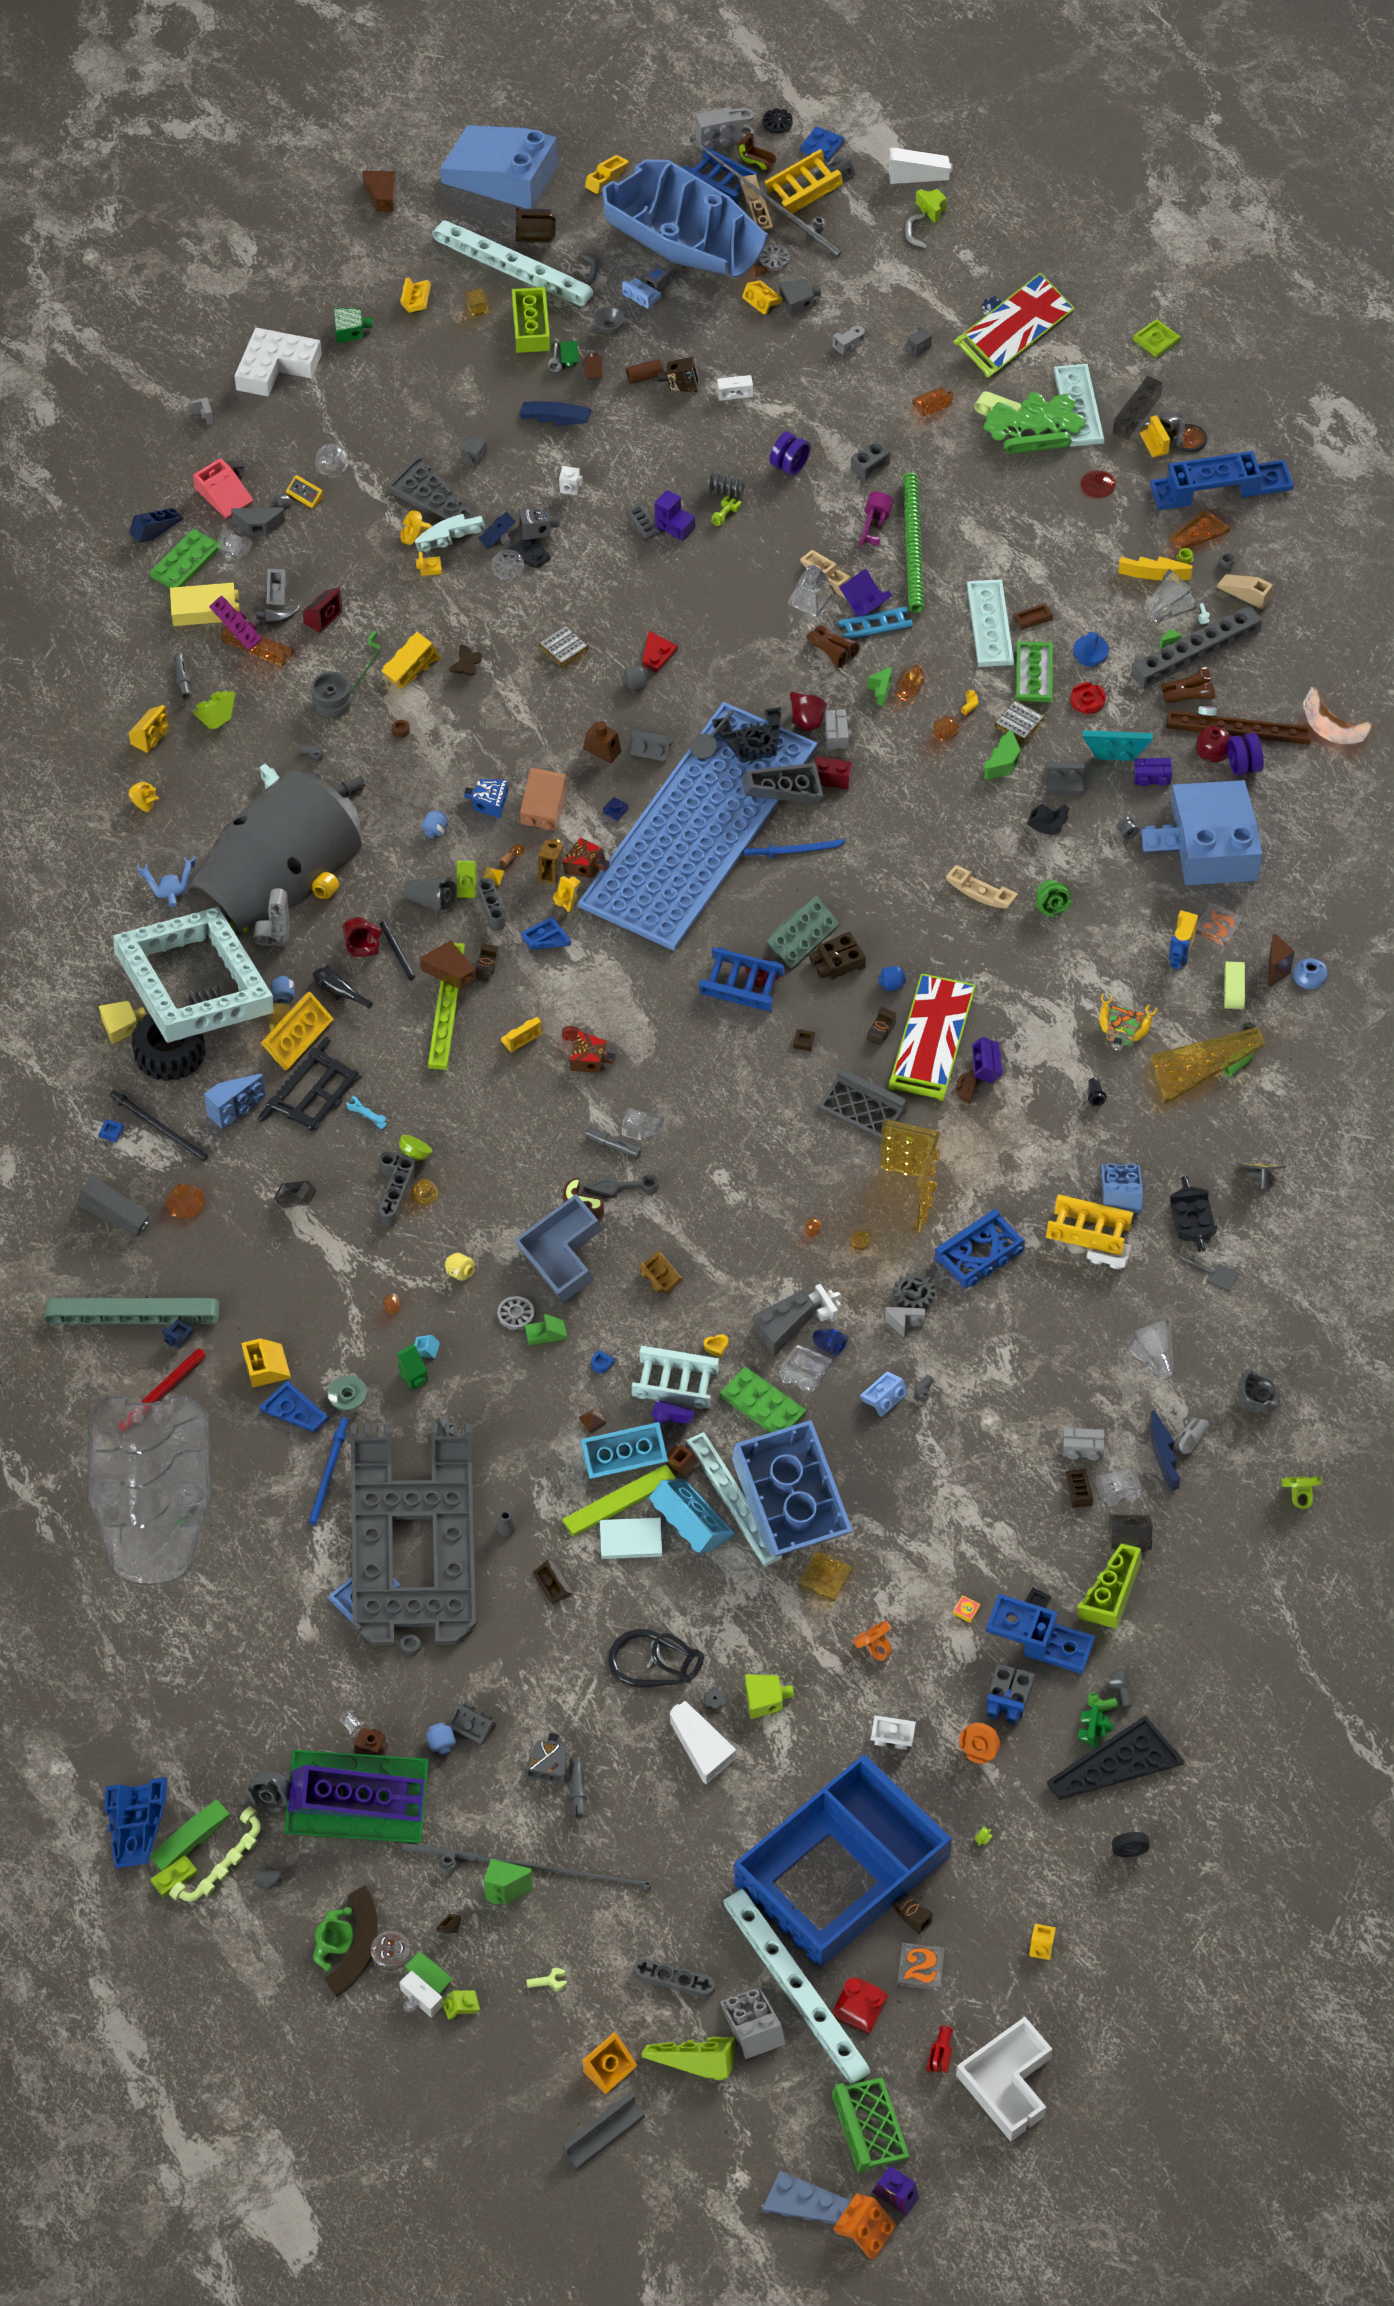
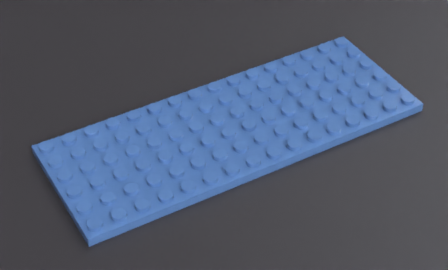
M723 702L700 734L711 735L715 730L712 720L724 718L732 709L734 713L729 717L732 731L741 730L744 726L749 728L750 723L753 726H756L757 722H759L760 726L764 723L768 725L767 720ZM780 727L777 756L741 762L718 732L714 735L717 750L711 757L699 759L692 754L689 748L608 860L610 862L608 870L600 871L578 902V907L675 951L744 853V848L749 846L780 802V800L745 796L741 781L743 775L747 770L806 764L818 748V743Z

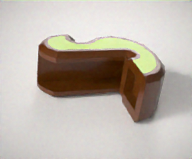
M753 133L746 134L737 145L740 158L748 165H759L761 171H768L776 163L774 153L754 146Z

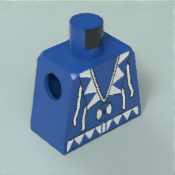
M480 779L476 789L466 787L464 798L473 799V809L475 811L501 818L509 793L508 780Z

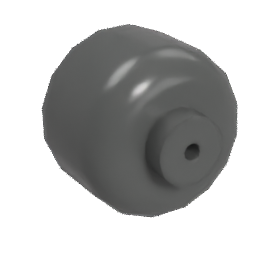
M287 494L276 495L273 501V507H284V510L290 508L292 504Z

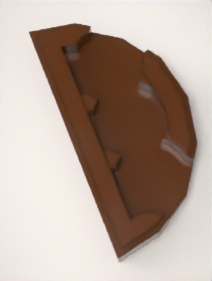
M974 1070L960 1075L957 1080V1094L964 1102L971 1104L978 1078H975Z

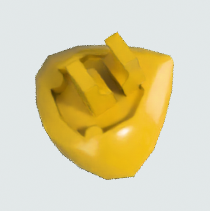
M139 782L129 789L128 795L131 801L139 809L147 813L152 809L154 802L159 800L155 793L156 787L147 782Z

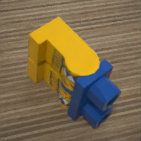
M1180 910L1175 937L1172 936L1170 944V967L1181 969L1182 963L1187 964L1196 936L1198 915Z

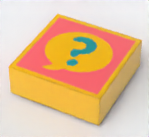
M962 1595L953 1611V1615L972 1623L981 1604Z

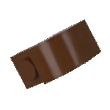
M682 1444L680 1446L675 1445L666 1454L668 1461L665 1463L676 1470L684 1479H688L701 1465L695 1454Z

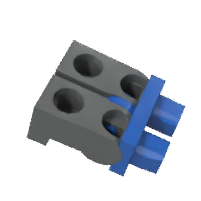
M997 1663L987 1698V1717L997 1719L999 1712L1007 1713L1005 1721L1016 1725L1019 1718L1023 1717L1035 1682V1674L1017 1669L1014 1678L1015 1668Z

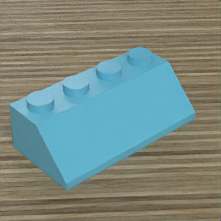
M659 1422L585 1438L579 1441L589 1479L668 1461Z
M685 1479L661 1480L649 1497L654 1503L653 1506L666 1516V1520L677 1528L680 1536L687 1539L692 1549L698 1553L713 1551L735 1534Z

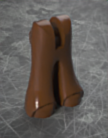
M818 625L806 636L812 644L827 654L836 668H842L848 658H854L860 650L859 643L838 636L825 626Z
M1207 667L1201 668L1197 673L1187 678L1161 685L1165 702L1176 703L1188 699H1215V689Z

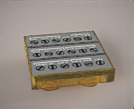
M567 625L539 642V648L561 668L589 650V645Z
M1014 700L996 720L994 727L1005 733L1012 730L1015 738L1025 743L1044 721L1045 716Z

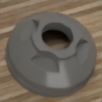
M603 307L594 314L595 327L607 334L614 333L624 325V314L618 308ZM606 324L614 325L612 328L605 327Z

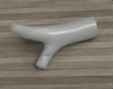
M658 1643V1646H657V1656H658L659 1660H660L664 1665H666V1663L664 1662V1660L662 1659V1657H661V1655H660V1648H659V1643ZM652 1653L650 1661L646 1666L647 1668H650L655 1663Z

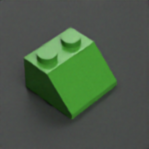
M490 1859L483 1881L485 1899L493 1904H507L532 1891V1869Z

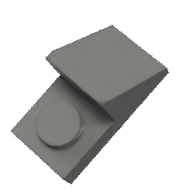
M267 569L266 604L285 605V588H287L286 570Z
M886 1307L885 1321L904 1337L905 1325L924 1326L925 1309Z

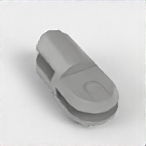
M1192 1417L1176 1438L1174 1443L1175 1451L1183 1455L1189 1454L1209 1429V1422Z

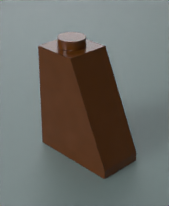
M363 170V184L376 210L394 212L397 184L396 171Z
M451 940L420 957V968L423 972L459 989L471 986L477 981L475 968Z

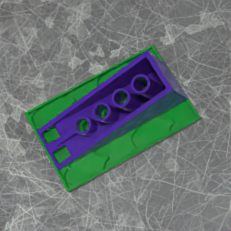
M292 1750L289 1774L290 1790L286 1805L284 1834L421 1843L428 1759Z

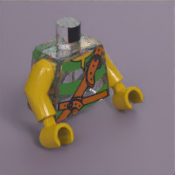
M1104 993L1102 994L1101 1001L1103 1006L1100 1009L1099 1023L1102 1031L1107 1034L1106 1039L1112 1042L1111 1047L1114 1050H1121L1123 1045L1132 1046L1135 1041H1139L1148 1034L1153 1022L1152 1017L1158 1013L1156 1007L1153 1013H1149L1151 1005H1147L1145 1009L1147 1016L1145 1017L1146 1014L1126 1008L1111 1005L1109 1008L1108 1006L1112 1002V995L1110 994V1000L1106 1002L1103 1000Z

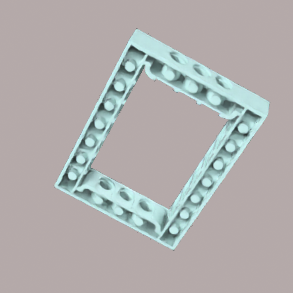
M219 907L113 935L114 953L167 1043L274 1013L272 993ZM206 935H208L212 946H215L218 951V956L222 957L225 967L231 972L232 979H235L239 992L177 1009L146 957L150 954L161 951L165 952L175 947H184V945L193 942H202L206 939Z

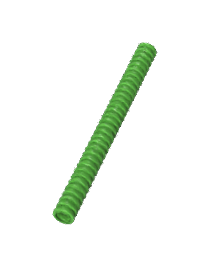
M906 473L903 476L908 605L910 612L920 613L924 610L919 481L917 474Z

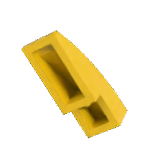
M615 155L598 164L597 171L587 176L585 188L596 194L601 193L604 186L618 179L628 167L630 161Z

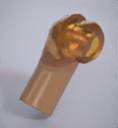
M514 844L499 860L500 864L506 867L518 855L520 856L524 853V847L520 844Z

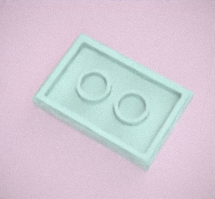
M660 1518L600 1520L601 1559L662 1557Z

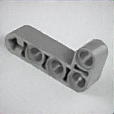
M278 888L271 890L268 906L269 921H257L255 923L253 942L258 945L286 946L288 944L290 931L288 897L285 890Z

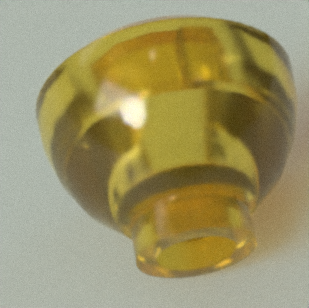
M421 1179L412 1187L411 1195L413 1200L419 1204H430L438 1197V1189L431 1180Z

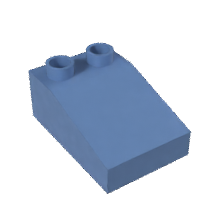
M467 125L440 168L441 183L526 209H532L558 167L557 137L544 134L539 130L527 128Z
M1245 780L1172 785L1171 804L1175 828L1179 827V853L1185 885L1258 881L1262 849L1257 822Z

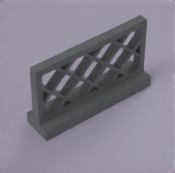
M840 1067L836 1079L822 1099L818 1109L885 1141L901 1114H904L907 1110V1100ZM838 1084L846 1087L847 1092L836 1094L835 1089ZM860 1093L864 1100L853 1102L851 1095ZM849 1096L851 1103L840 1106L838 1098ZM836 1099L838 1107L828 1108L825 1106L827 1101ZM876 1101L879 1103L880 1108L869 1110L867 1103ZM865 1104L867 1111L856 1114L854 1106ZM852 1107L854 1115L846 1117L842 1114L841 1110ZM890 1109L896 1111L894 1117L886 1119L884 1111ZM882 1112L883 1120L873 1122L871 1114ZM869 1116L871 1123L864 1125L859 1123L858 1118ZM885 1124L886 1130L881 1134L875 1131L874 1126Z

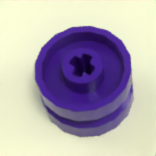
M789 431L782 433L771 450L770 464L777 469H783L790 476L797 475L808 460L811 451L810 442L803 438H798L797 435Z
M1256 733L1245 734L1243 739L1239 735L1228 738L1229 764L1236 777L1246 775L1248 770L1251 773L1263 771V751Z

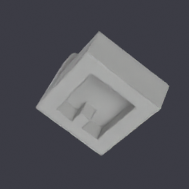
M208 398L191 401L193 415L201 414L202 419L206 420L207 425L214 424Z

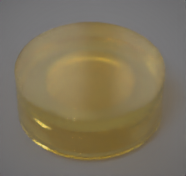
M863 1230L855 1231L851 1235V1246L856 1250L868 1248L870 1244L869 1234Z

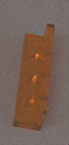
M223 626L220 630L222 642L282 667L294 653L293 648L261 635L259 636L262 638V641L249 651L228 627Z

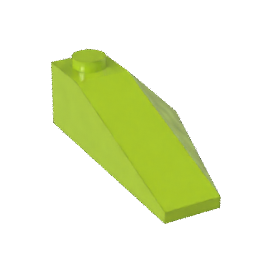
M709 2037L707 2042L695 2043L694 2039L680 2045H676L674 2042L646 2045L641 2056L705 2078L724 2080L729 2077L733 2070L736 2038Z

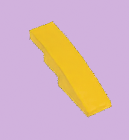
M1141 556L1139 561L1121 557L1118 573L1151 580H1191L1193 566L1159 556L1157 561Z

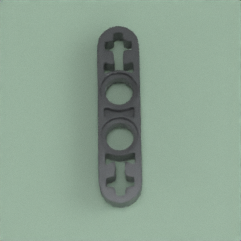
M647 1959L638 1960L634 1965L635 1977L640 1981L702 1998H708L715 1992L714 1980L709 1976ZM643 1966H646L647 1971H645L644 1974H641L640 1969H642ZM653 1969H656L654 1974L655 1977H652ZM662 1971H667L670 1977L667 1980H661L658 1974ZM681 1977H688L691 1982L689 1985L683 1986L679 1983V1979ZM694 1980H697L696 1988H693ZM708 1983L709 1988H706V1991L702 1990V1986Z

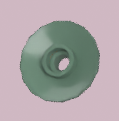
M351 1375L335 1379L328 1389V1399L331 1404L337 1409L345 1411L360 1407L367 1397V1388L364 1382L358 1377Z

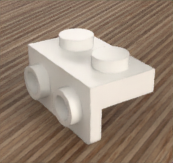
M1124 1244L1121 1256L1090 1248L1087 1253V1259H1091L1090 1262L1101 1265L1102 1262L1110 1264L1109 1267L1114 1269L1125 1268L1131 1245Z
M874 1715L870 1740L875 1741L874 1745L887 1747V1743L895 1744L897 1749L907 1750L908 1746L912 1747L916 1722Z

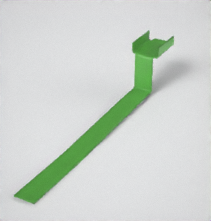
M373 631L371 635L368 637V639L370 640L368 642V645L377 648L378 651L368 664L367 668L365 669L359 680L351 689V693L362 680L363 676L371 666L372 662L374 661L378 653L381 651V646L376 643H373L377 636V632Z

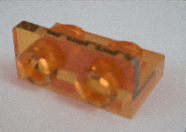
M940 387L914 398L912 404L924 417L952 405L953 393L951 391L946 392L943 387Z

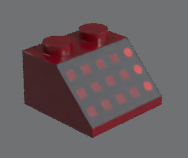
M337 587L324 591L316 597L312 604L303 610V622L305 625L321 633L343 612L340 588Z
M819 754L816 757L815 763L821 786L849 790L855 759Z

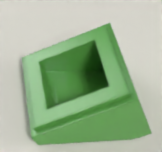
M1171 628L1160 639L1159 650L1179 641L1182 635Z

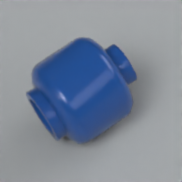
M899 966L883 968L881 975L878 976L880 987L884 986L886 991L902 989L903 984L906 983L904 969H900Z

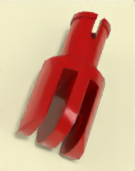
M943 2025L939 2027L937 2042L931 2045L926 2067L928 2072H934L935 2070V2072L943 2071L948 2073L952 2055V2048L949 2044L953 2029L949 2026H945V2030H943Z

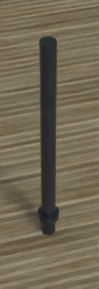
M115 1090L110 1093V1097L116 1100L118 1105H123L202 1161L208 1159L206 1153L129 1101L127 1096L121 1095Z

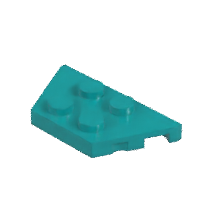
M1083 730L1082 738L1096 759L1134 761V758L1153 741V733Z

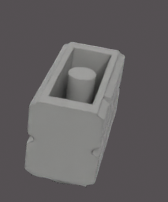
M845 709L836 711L826 710L824 712L827 749H847L849 741H852V731L848 730V727H850V716H846Z
M1064 1428L1063 1457L1072 1460L1079 1457L1088 1458L1093 1461L1099 1458L1103 1459L1104 1430Z

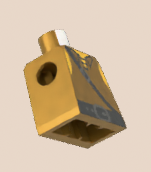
M554 839L553 841L545 840L538 854V881L556 884L563 864L564 844L559 839Z

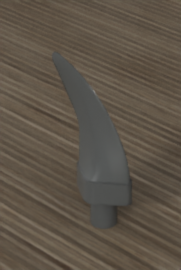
M297 604L285 610L265 609V612H256V619H265V622L279 621L294 614L300 605Z

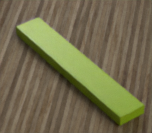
M667 1464L563 1518V1524L572 1537H575L599 1524L600 1520H607L650 1497L661 1480L676 1479Z

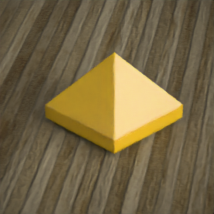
M486 867L483 878L491 879L495 886L499 887L504 871Z

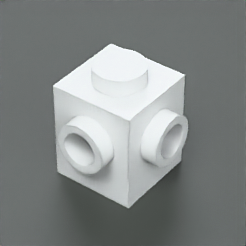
M562 466L559 478L560 493L577 495L583 480V476H580V468Z

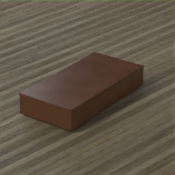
M1046 603L1013 614V619L1020 630H1024L1053 620V615Z

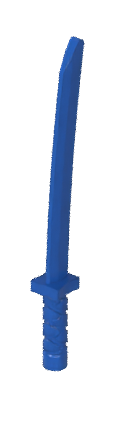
M845 839L795 846L773 847V844H769V848H744V856L769 855V858H773L774 854L835 848L844 844Z

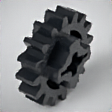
M759 722L756 723V726L750 723L749 728L744 726L743 731L739 732V749H743V754L749 753V757L756 755V758H759V755H762L765 758L766 753L771 755L772 750H776V731L772 732V727L766 728L765 723L760 726Z

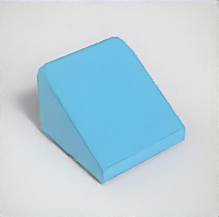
M433 1335L416 1337L414 1345L421 1357L435 1358L440 1343Z

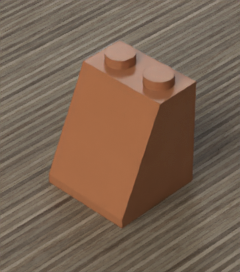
M536 768L530 769L520 810L521 824L556 831L567 800L566 774Z

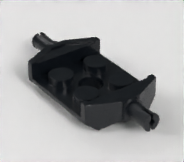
M1183 1176L1181 1177L1183 1188L1170 1195V1204L1178 1238L1183 1241H1194L1197 1244L1198 1252H1201V1249L1204 1252L1206 1250L1204 1240L1211 1238L1217 1232V1225L1214 1223L1208 1198L1209 1191L1192 1187L1189 1176H1186V1179ZM1195 1215L1198 1219L1190 1220L1188 1216Z

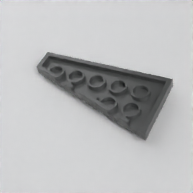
M419 455L386 486L388 492L441 521L460 514H464L465 519L475 517L468 508L462 505L461 500L452 494V490L441 478L431 471L430 466L425 464Z

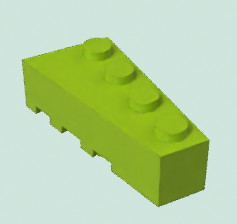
M1120 1544L1107 1563L1105 1570L1097 1577L1096 1583L1092 1588L1090 1587L1084 1600L1077 1606L1078 1619L1118 1629L1142 1562L1141 1548Z

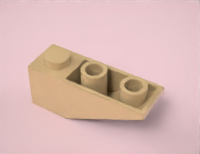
M1226 574L1218 583L1217 588L1263 610L1271 600L1273 584L1259 577Z

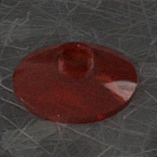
M1101 470L1090 471L1081 480L1082 490L1087 495L1096 498L1110 495L1116 486L1113 476Z

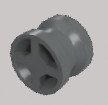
M1130 816L1122 818L1117 823V829L1122 832V836L1126 840L1135 837L1139 832V827L1134 824V820Z

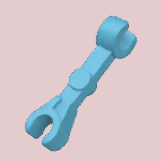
M351 1097V1101L354 1104L346 1102L348 1110L360 1112L364 1117L374 1121L378 1128L383 1129L387 1125L384 1116H378L371 1112L369 1108L362 1106L356 1097Z

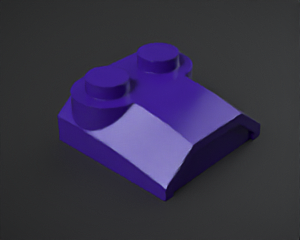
M655 1399L651 1416L655 1417V1422L666 1424V1421L691 1423L694 1409Z

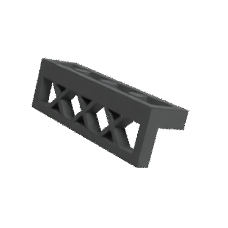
M629 2092L563 2144V2155L576 2170L584 2166L645 2118V2113L635 2103L634 2094Z

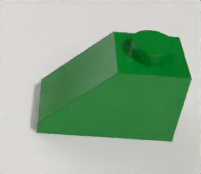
M561 341V362L565 363V366H575V362H579L577 341Z
M412 1344L397 1353L399 1374L411 1390L422 1387L428 1381V1373L416 1346Z

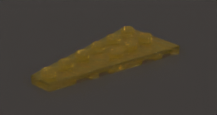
M1260 1027L1151 1054L1150 1060L1164 1105L1264 1047L1265 1041Z

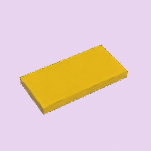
M307 992L266 1036L261 1044L284 1070H288L334 1019L311 992Z

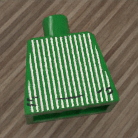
M334 308L337 343L361 339L364 337V328H373L372 318H362L361 309Z

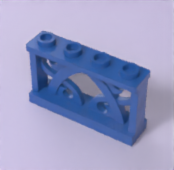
M993 1209L935 1248V1260L939 1264L941 1263L965 1290L968 1287L975 1286L983 1277L991 1275L999 1266L1006 1265L1014 1256H1019L1024 1251L1025 1239L1016 1233L996 1209ZM995 1226H998L1004 1233L997 1234ZM986 1234V1238H981L980 1236ZM1009 1238L1013 1243L1007 1248H1005L1003 1245L1008 1244V1241H999V1239ZM973 1241L982 1244L992 1242L989 1257H971V1243ZM964 1247L968 1249L965 1255V1250L961 1251V1249H963ZM949 1257H951L952 1259L958 1261V1263L956 1264V1266H955L954 1263L949 1259ZM964 1263L966 1264L965 1271L968 1268H972L973 1271L966 1275L960 1271V1267Z

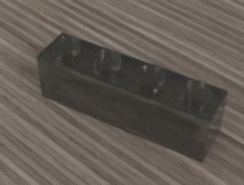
M1149 376L1145 378L1115 417L1113 434L1127 440L1136 430L1133 429L1135 420L1143 421L1161 397L1163 382Z

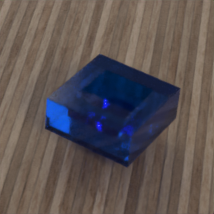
M613 797L603 808V813L618 821L629 809L628 804Z

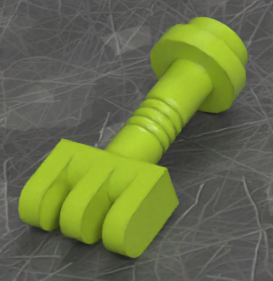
M725 496L721 501V506L724 508L712 515V523L715 526L723 525L727 513L730 510L737 512L741 508L742 502L738 501L736 503V499L732 498L730 500L729 496Z

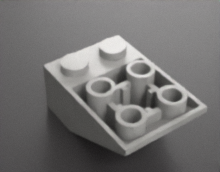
M760 1987L720 2001L738 2047L745 2059L786 2045L782 2025Z

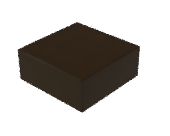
M797 1029L793 1048L812 1052L815 1032Z

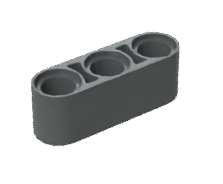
M483 878L478 882L480 903L490 928L501 930L505 927L504 908L494 882L489 878Z

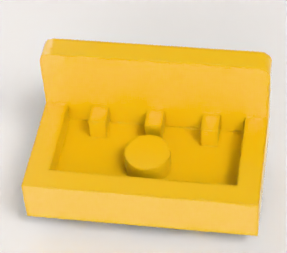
M410 278L405 279L400 302L408 313L426 309L431 287L429 280L413 284Z

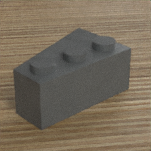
M803 1289L753 1315V1328L773 1356L784 1343L786 1344L790 1340V1337L796 1331L798 1332L814 1316V1303Z

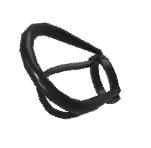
M635 1629L625 1632L614 1641L609 1650L608 1663L612 1674L620 1682L631 1687L646 1688L683 1684L684 1682L691 1683V1680L695 1678L703 1665L704 1653L698 1649L690 1648L682 1640L670 1633L659 1634L650 1629ZM636 1637L653 1639L655 1641L652 1647V1657L655 1663L661 1669L680 1676V1680H646L628 1677L618 1667L616 1661L617 1652L621 1645ZM658 1643L687 1656L680 1671L664 1665L657 1656ZM694 1657H698L693 1671L687 1675L686 1671Z

